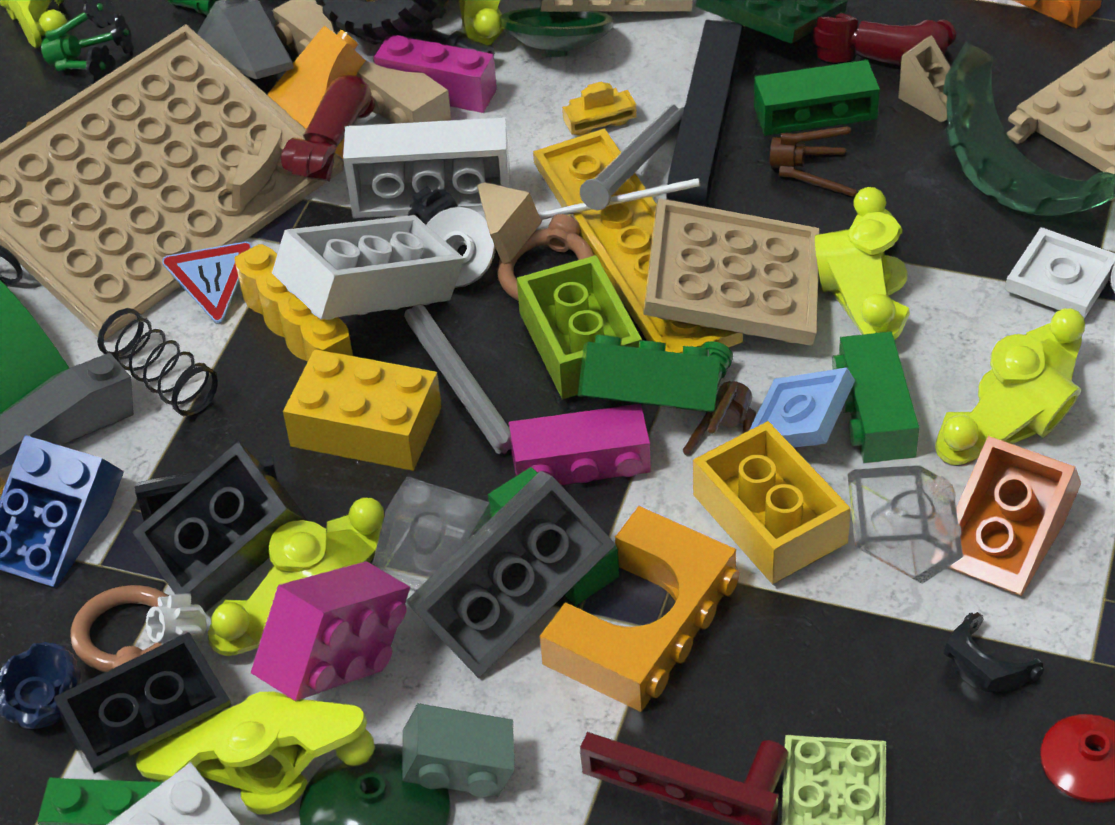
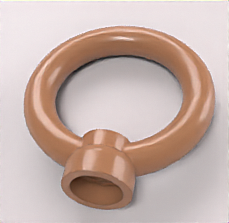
M557 214L552 217L548 228L535 230L510 262L503 264L501 259H499L497 273L504 291L519 301L514 266L519 257L532 248L548 245L557 252H566L570 249L577 255L578 260L594 256L589 244L580 237L579 222L571 216Z
M142 585L115 587L96 595L78 611L71 626V644L77 656L88 666L102 672H107L161 646L162 642L154 643L145 650L136 646H127L121 648L116 655L108 654L93 645L89 633L93 622L102 613L111 608L124 604H143L155 607L159 606L158 597L169 595L158 589Z

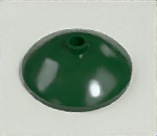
M541 7L518 9L502 14L501 26L508 34L523 44L545 50L546 56L564 57L567 56L568 50L586 47L605 36L613 27V17L602 12H541Z
M374 744V752L368 762L359 766L346 765L335 756L318 769L308 782L301 798L299 809L300 825H448L451 813L449 791L447 788L429 789L421 784L403 782V746ZM370 789H378V791L373 794L364 793L365 791Z

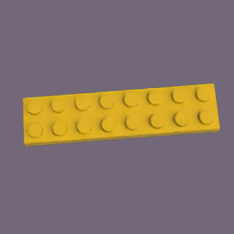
M604 128L533 151V161L561 207L583 203L580 197L581 185L588 179H594L621 151ZM634 173L611 197L645 190L646 188L636 173ZM652 197L606 206L602 210L591 209L568 214V216L579 222L580 236L589 244L593 254L598 257L619 298L647 341L666 343L665 351L683 353V346L701 347L704 343L710 341L722 343L727 347L743 343V333L713 327L706 328L696 324L663 320L658 317L643 315L657 206Z

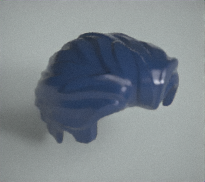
M42 642L33 643L27 651L19 655H13L0 670L1 717L11 723H19L25 729L43 728L61 720L62 718L54 697L81 684V670L77 666L74 654L70 653L63 645Z

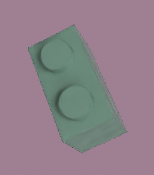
M417 703L403 729V782L421 784L429 789L447 788L465 791L479 797H498L515 771L513 719Z

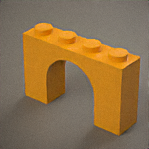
M638 506L615 536L619 568L665 589L675 600L674 606L666 615L655 622L642 626L626 627L606 622L565 602L541 633L540 645L543 665L642 712L652 697L658 698L666 687L669 672L675 663L681 664L685 661L692 648L693 638L699 629L705 630L711 624L716 613L717 604L723 595L728 597L732 594L738 583L740 572L736 570L735 548Z

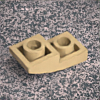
M267 126L263 140L255 141L252 155L242 153L238 167L230 168L226 190L232 191V208L240 210L268 182L281 155L282 129Z

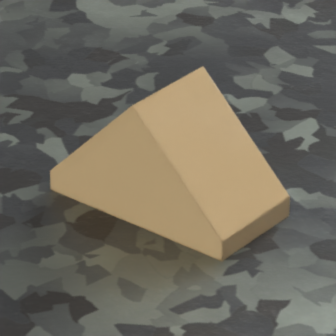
M931 35L902 55L899 99L942 122L970 101Z
M484 182L477 185L490 236L502 263L505 264L515 257L542 221L529 192Z

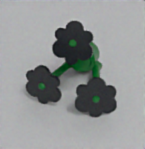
M82 0L84 3L83 13L57 29L46 31L47 38H44L41 44L45 61L50 66H55L58 72L67 69H85L91 76L92 84L114 71L115 59L112 55H109L108 47L105 45L100 47L93 45L114 40L116 46H121L125 54L133 51L131 31L125 22L123 14H112L115 8L111 0ZM88 19L93 21L100 29L111 25V32L78 40L74 35L67 34V32ZM92 46L89 49L87 61H75L76 57L81 54V48Z

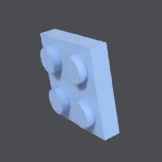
M848 368L776 378L749 430L769 421L794 448L826 444L855 379Z

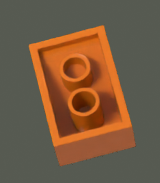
M988 436L934 557V563L1022 596L1063 527L1081 486V480L1076 467Z

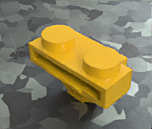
M602 81L587 85L581 91V97L569 100V105L562 107L563 120L571 135L581 136L589 134L595 128L610 124L621 126L626 124L629 119L637 117L636 103L628 90L618 92L616 88H612L610 83Z

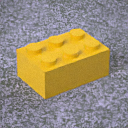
M314 349L283 410L290 447L414 471L442 408L437 372Z
M769 421L693 459V496L772 584L848 543L851 508Z

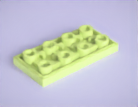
M785 735V748L788 750L789 755L784 765L781 825H885L886 741Z

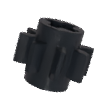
M427 186L412 196L414 202L410 204L411 209L408 212V216L415 215L424 224H427L439 212L458 206L455 199L446 190L435 189L431 191Z

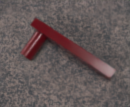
M590 732L586 733L580 746L582 773L734 825L777 824L778 794L773 792L789 752L783 745L775 741L765 740L760 743L744 783Z

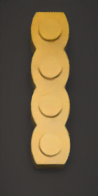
M258 244L234 257L244 302L253 311L263 314L264 321L272 332L285 337L288 349L296 357L308 362L314 349L353 356L349 331L345 323L338 317L331 320H321L316 317L299 298L290 293L286 286L272 274L277 253L265 245Z

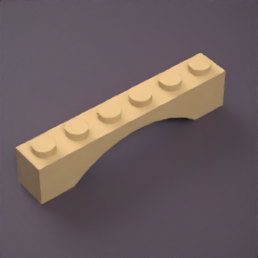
M289 0L273 9L274 30L283 46L287 45L299 55L324 25L334 32L333 22L322 13L323 7L318 5L315 0ZM365 61L356 76L365 80L371 89V95L375 101L373 112L375 114L379 113L392 124L451 120L448 90L426 74L385 68Z

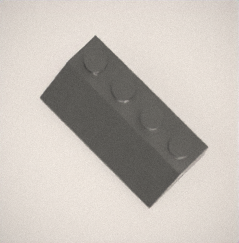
M540 471L406 600V603L479 678L616 544L553 476Z

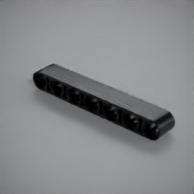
M705 20L667 185L699 178L700 186L666 193V200L704 207L709 205L742 52L744 25L731 21Z

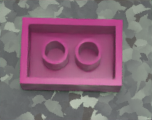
M367 561L278 585L251 674L294 701H298L383 671L392 656L391 645L397 627L406 615L407 607L405 603L411 587Z

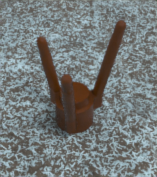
M850 127L830 128L798 134L782 133L781 137L772 138L770 167L771 169H780L779 177L795 178L851 197H855L857 194V190L796 170V166H804L805 155H845L847 152L845 148L806 147L805 143L801 142L847 135L851 133Z
M737 381L724 382L719 387L716 395L714 412H706L683 448V453L689 455L706 430L713 434L720 425L735 427L742 423L743 433L749 431L756 417V411L749 407L753 398L750 389Z

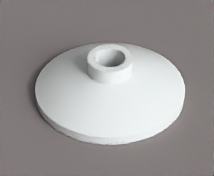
M453 207L443 210L430 219L426 225L454 250L457 251L462 245L467 246L466 252L463 255L465 259L455 288L468 286L481 278L490 267L496 248L490 236L486 219L478 212L465 207Z

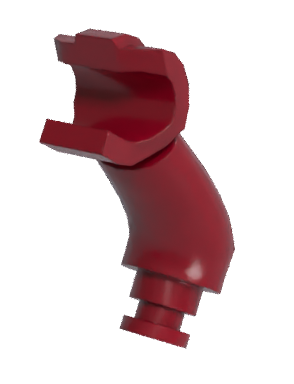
M840 13L836 15V18L818 17L817 26L813 28L812 42L817 45L818 58L824 61L847 62L853 60L855 54H857V56L877 62L901 66L902 55L931 35L944 55L948 46L952 45L956 39V30L947 20H939L937 22L924 20L916 25L905 26L861 21L858 27V20L856 18Z
M343 75L332 80L303 134L304 139L291 138L284 146L281 156L283 169L292 172L293 175L330 182L336 147L345 136V126H353L357 118L369 116L375 107L371 89L365 80L355 75Z

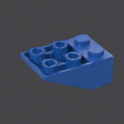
M24 435L0 497V570L57 588L109 513L124 471L103 458Z

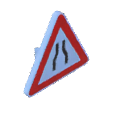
M246 241L165 256L162 263L214 323L220 324L224 321L239 284L234 257L252 248V245Z

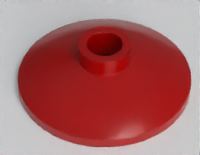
M1080 714L1064 718L1054 724L1046 733L1040 752L1041 764L1049 780L1063 793L1081 801L1093 803L1114 801L1115 721L1098 715ZM1088 747H1094L1101 751H1092Z

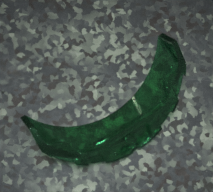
M966 42L945 76L943 94L947 96L948 126L945 130L950 148L955 150L963 166L962 171L969 180L984 194L996 197L1002 205L1036 215L1052 216L1077 213L1113 199L1115 197V174L1099 172L1091 176L1088 181L1061 177L1038 167L1015 147L1003 129L994 104L992 93L993 56Z

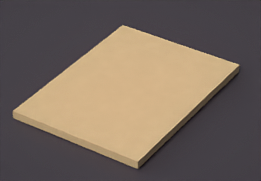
M184 25L0 143V245L9 250L36 280L98 337L102 324L116 311L132 308L143 314L181 287L179 282L163 266L162 260L165 256L244 242L327 181L293 175L292 172L283 169L281 156L284 146L291 138L304 139L303 134L306 129L190 27ZM267 126L282 129L281 155L268 182L240 210L232 208V191L226 190L230 168L238 167L242 153L252 155L255 141L263 140ZM334 155L331 179L343 171L344 162L337 155ZM128 313L114 320L104 335V341L136 319L137 316Z

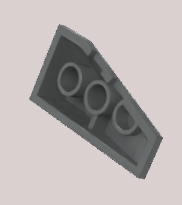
M220 0L214 3L197 34L242 74L259 79L294 69L288 53L259 0Z
M111 353L104 354L53 375L0 414V469L14 464L24 435L61 445L133 416L131 376Z

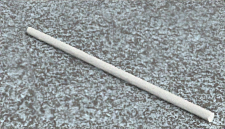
M697 178L613 196L607 206L699 187L700 180ZM584 203L538 212L540 219L544 220L552 218L557 214L568 215L591 210V208L587 207Z

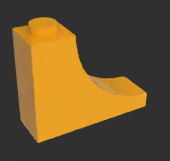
M324 25L293 62L294 69L287 70L267 95L283 108L288 115L307 129L332 80L343 75L356 76L366 60L355 51L359 44L343 30H340L336 35ZM344 138L335 151V154L342 159L344 155Z

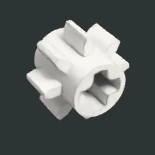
M190 594L158 597L159 606L152 607L146 617V630L150 640L154 643L162 642L163 645L188 632L193 640H200L206 631V615L203 608L197 604L190 605Z

